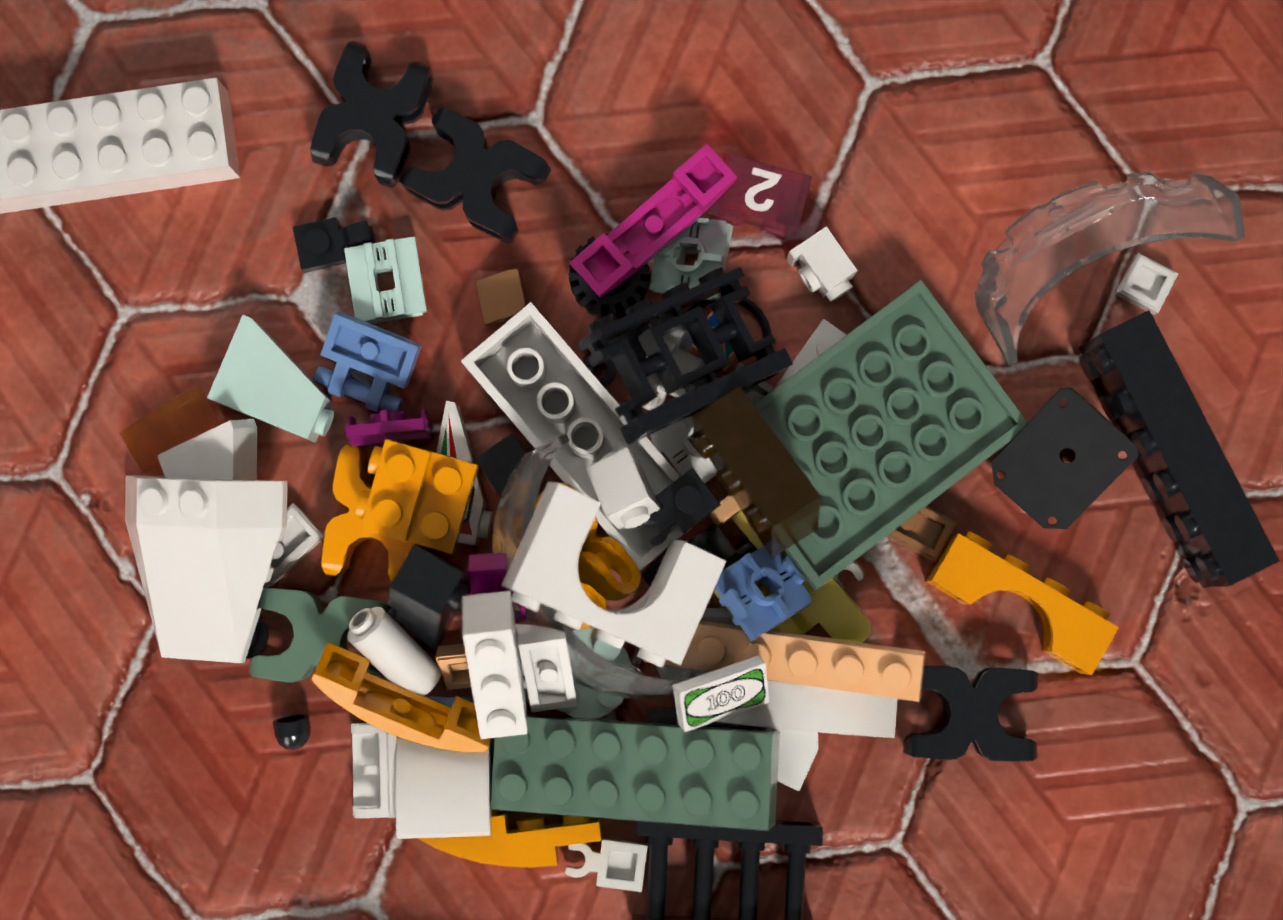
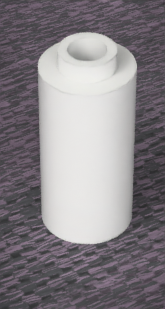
M364 608L354 615L349 623L348 641L365 658L369 659L370 663L391 683L422 696L428 694L435 687L441 677L438 664L383 608Z

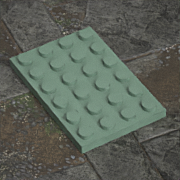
M922 280L754 404L763 419L821 496L818 530L784 551L812 589L820 588L1010 442L1028 424L1027 420Z

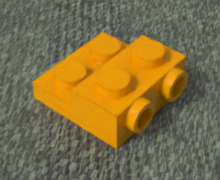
M385 439L383 448L375 446L370 457L368 473L375 474L371 492L363 490L357 503L355 517L363 519L360 529L453 554L479 465Z

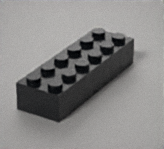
M1150 310L1099 334L1080 346L1079 349L1082 353L1079 357L1080 365L1090 380H1096L1103 394L1100 397V403L1105 414L1112 421L1116 419L1122 433L1138 446V457L1135 460H1137L1145 475L1141 478L1142 485L1149 498L1154 502H1159L1166 516L1162 518L1163 526L1172 541H1179L1186 555V558L1183 559V564L1190 578L1195 583L1200 582L1202 588L1226 587L1280 562Z

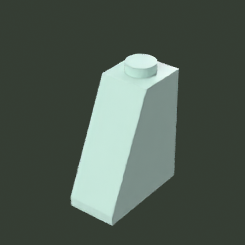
M242 315L207 398L316 443L318 436H325L332 424L334 411L330 410L333 402L259 323L248 316Z

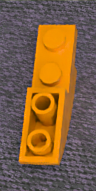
M491 809V836L417 839L456 857L479 863L505 867H544L558 865V846L601 841L602 829L600 818L590 819V817L562 815L563 822L544 824V817L521 819L516 821L517 828L510 829L508 811L497 812V810Z

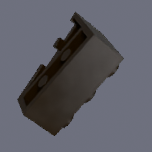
M740 386L692 415L694 434L690 438L694 447L703 459H710L717 470L716 475L722 487L730 496L734 497L749 525L755 531L771 558L818 530L821 496Z

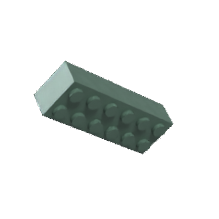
M527 714L528 734L495 738L490 807L493 810L766 831L775 826L780 731L701 726L684 732L678 724Z

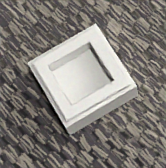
M1138 253L1134 256L1115 295L1145 311L1150 310L1151 314L1156 315L1159 313L1178 273Z

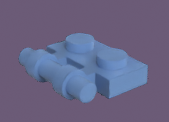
M339 311L334 313L320 354L323 357L336 361L335 369L332 371L319 366L315 372L313 382L327 387L328 393L342 398L343 395H347L365 403V408L377 413L381 409L389 412L400 411L403 399L388 393L389 384L403 389L408 386L423 344ZM352 369L373 376L372 385L370 386L352 379Z

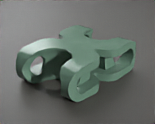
M263 588L259 605L264 610H272L285 615L293 625L294 638L290 647L281 655H257L250 660L249 674L257 678L282 682L302 681L310 677L314 669L317 668L327 642L347 650L346 640L350 630L349 623L356 613L364 608L371 609L374 607H381L388 613L391 606L387 602L340 596L331 600L324 611L320 598L312 592ZM367 668V673L382 679L380 671L376 668Z

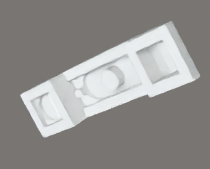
M767 680L770 703L716 721L788 730L895 738L898 699Z

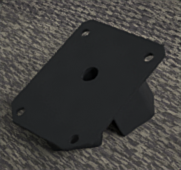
M1061 388L993 459L991 465L994 485L1043 528L1067 529L1138 457V446L1072 388ZM1061 399H1066L1068 401V405L1066 407H1062L1059 405V401ZM1071 448L1076 455L1074 461L1070 463L1063 462V457L1060 454L1061 450ZM1125 451L1127 458L1120 459L1118 457L1119 452ZM1003 471L1005 478L999 479L997 472ZM1055 517L1057 522L1052 525L1049 524L1048 519Z

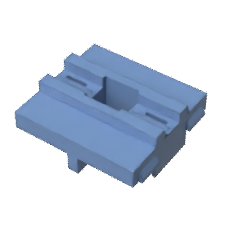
M764 546L751 554L744 555L739 561L722 570L715 586V590L721 597L718 601L723 607H728L734 616L732 621L736 626H741L751 642L813 603L811 595L802 584L805 581L804 577L787 555L784 558L780 553L771 558ZM759 583L761 585L764 583L772 595L765 598L756 584Z

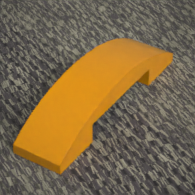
M327 642L311 680L321 691L345 710L383 731L422 745L461 752H486L491 738H480L475 703L456 696L452 706L448 707L367 673L366 671L370 663L369 659Z

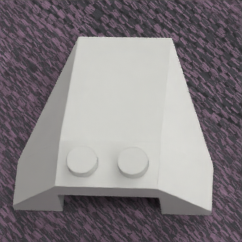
M126 475L125 522L161 657L229 663L245 662L262 609L258 607L265 582H270L274 567L270 565L278 541H283L287 528L288 481L249 479L226 481Z

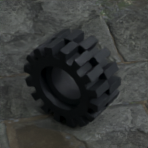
M594 236L587 239L585 246L580 245L577 248L576 256L596 240ZM569 264L570 273L568 274L572 293L577 303L587 309V312L593 316L598 314L602 318L613 314L617 318L624 317L626 309L644 300L650 282L648 264L629 277L619 291L607 293L601 298L596 295Z

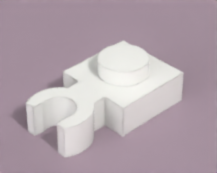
M602 838L601 851L593 850L588 843L569 845V850H577L584 854L585 863L579 867L567 865L565 874L578 878L587 875L589 872H597L596 886L642 892L648 844Z

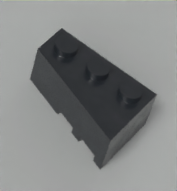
M413 545L390 586L388 605L391 606L388 614L422 649L433 655L458 610H463L462 596L471 595L468 570L431 550Z

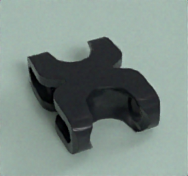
M350 41L343 50L333 77L335 89L345 103L329 105L321 112L310 147L313 163L326 167L332 166L337 163L340 154L347 144L355 140H369L377 146L373 166L374 176L381 185L392 188L398 184L411 150L409 139L400 125L415 123L422 117L433 83L432 67L425 63L413 62L408 65L405 74L398 84L390 88H376L368 83L369 69L372 61L366 45Z
M446 108L437 109L432 118V124L437 134L456 148L454 160L446 169L435 173L419 169L415 166L408 167L399 179L400 184L411 195L441 211L452 210L463 202V211L472 227L505 243L513 242L519 232L518 227L512 216L495 205L496 191L504 182L513 179L526 181L533 185H540L547 180L551 172L550 166L537 154L510 140L498 141L487 149V140L479 124Z
M924 666L922 689L934 691L942 699L945 712L942 723L933 731L911 733L906 736L903 742V753L917 758L955 760L965 755L970 743H972L976 753L991 761L1035 760L1037 758V743L1025 737L1008 735L1000 726L998 712L1001 703L1009 695L1035 691L1038 687L1039 673L1025 669L988 667L977 672L972 683H970L967 674L959 668Z

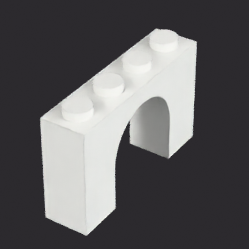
M548 481L501 585L514 591L511 601L536 612L540 603L557 610L553 618L554 620L576 630H580L583 622L599 629L595 637L596 639L619 649L622 648L625 641L640 648L637 657L663 668L666 660L681 665L726 561L687 542L672 539L653 583L642 598L625 608L616 610L601 609L585 594L578 576L579 554L601 502L561 483Z

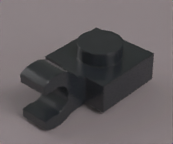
M333 217L293 227L301 270L305 273L346 264L344 248L364 245L363 243L369 242L376 243L373 227L368 226L367 221L353 223L341 229L340 221Z

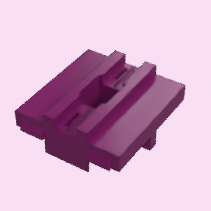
M421 409L422 418L407 419L406 412L381 410L380 413L370 415L371 423L357 425L356 418L347 416L348 425L343 427L351 447L366 448L384 446L385 439L404 444L431 441L434 425L429 423L428 411Z

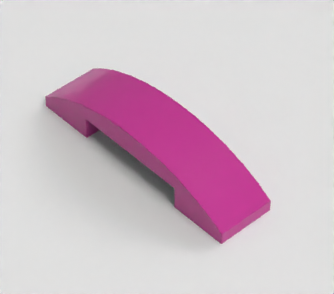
M708 144L704 145L673 172V178L608 235L603 233L570 261L569 264L596 295L601 298L631 277L678 238L737 180V176Z

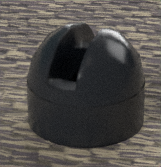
M307 714L285 716L272 722L275 738L278 744L285 749L297 750L303 747L310 737L311 725L309 715Z

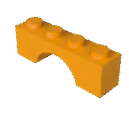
M968 531L965 536L960 533L951 536L927 577L926 583L964 605L973 604L982 596L998 590L1008 591L1021 596L1033 606L1040 617L1044 633L1042 651L1081 674L1092 675L1119 629L1118 626L1107 621L1111 615L1109 612L1089 601H1086L1084 606L1068 598L1071 590L1053 579L1046 578L1044 583L1028 574L1031 569L1028 564L1009 554L1006 555L1005 559L1000 558L989 551L992 544L975 533Z

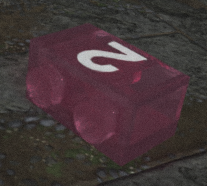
M725 153L723 161L735 173L737 180L710 207L709 214L716 215V220L727 221L728 224L735 228H741L743 223L759 227V233L770 238L784 240L786 235L795 237L812 176Z

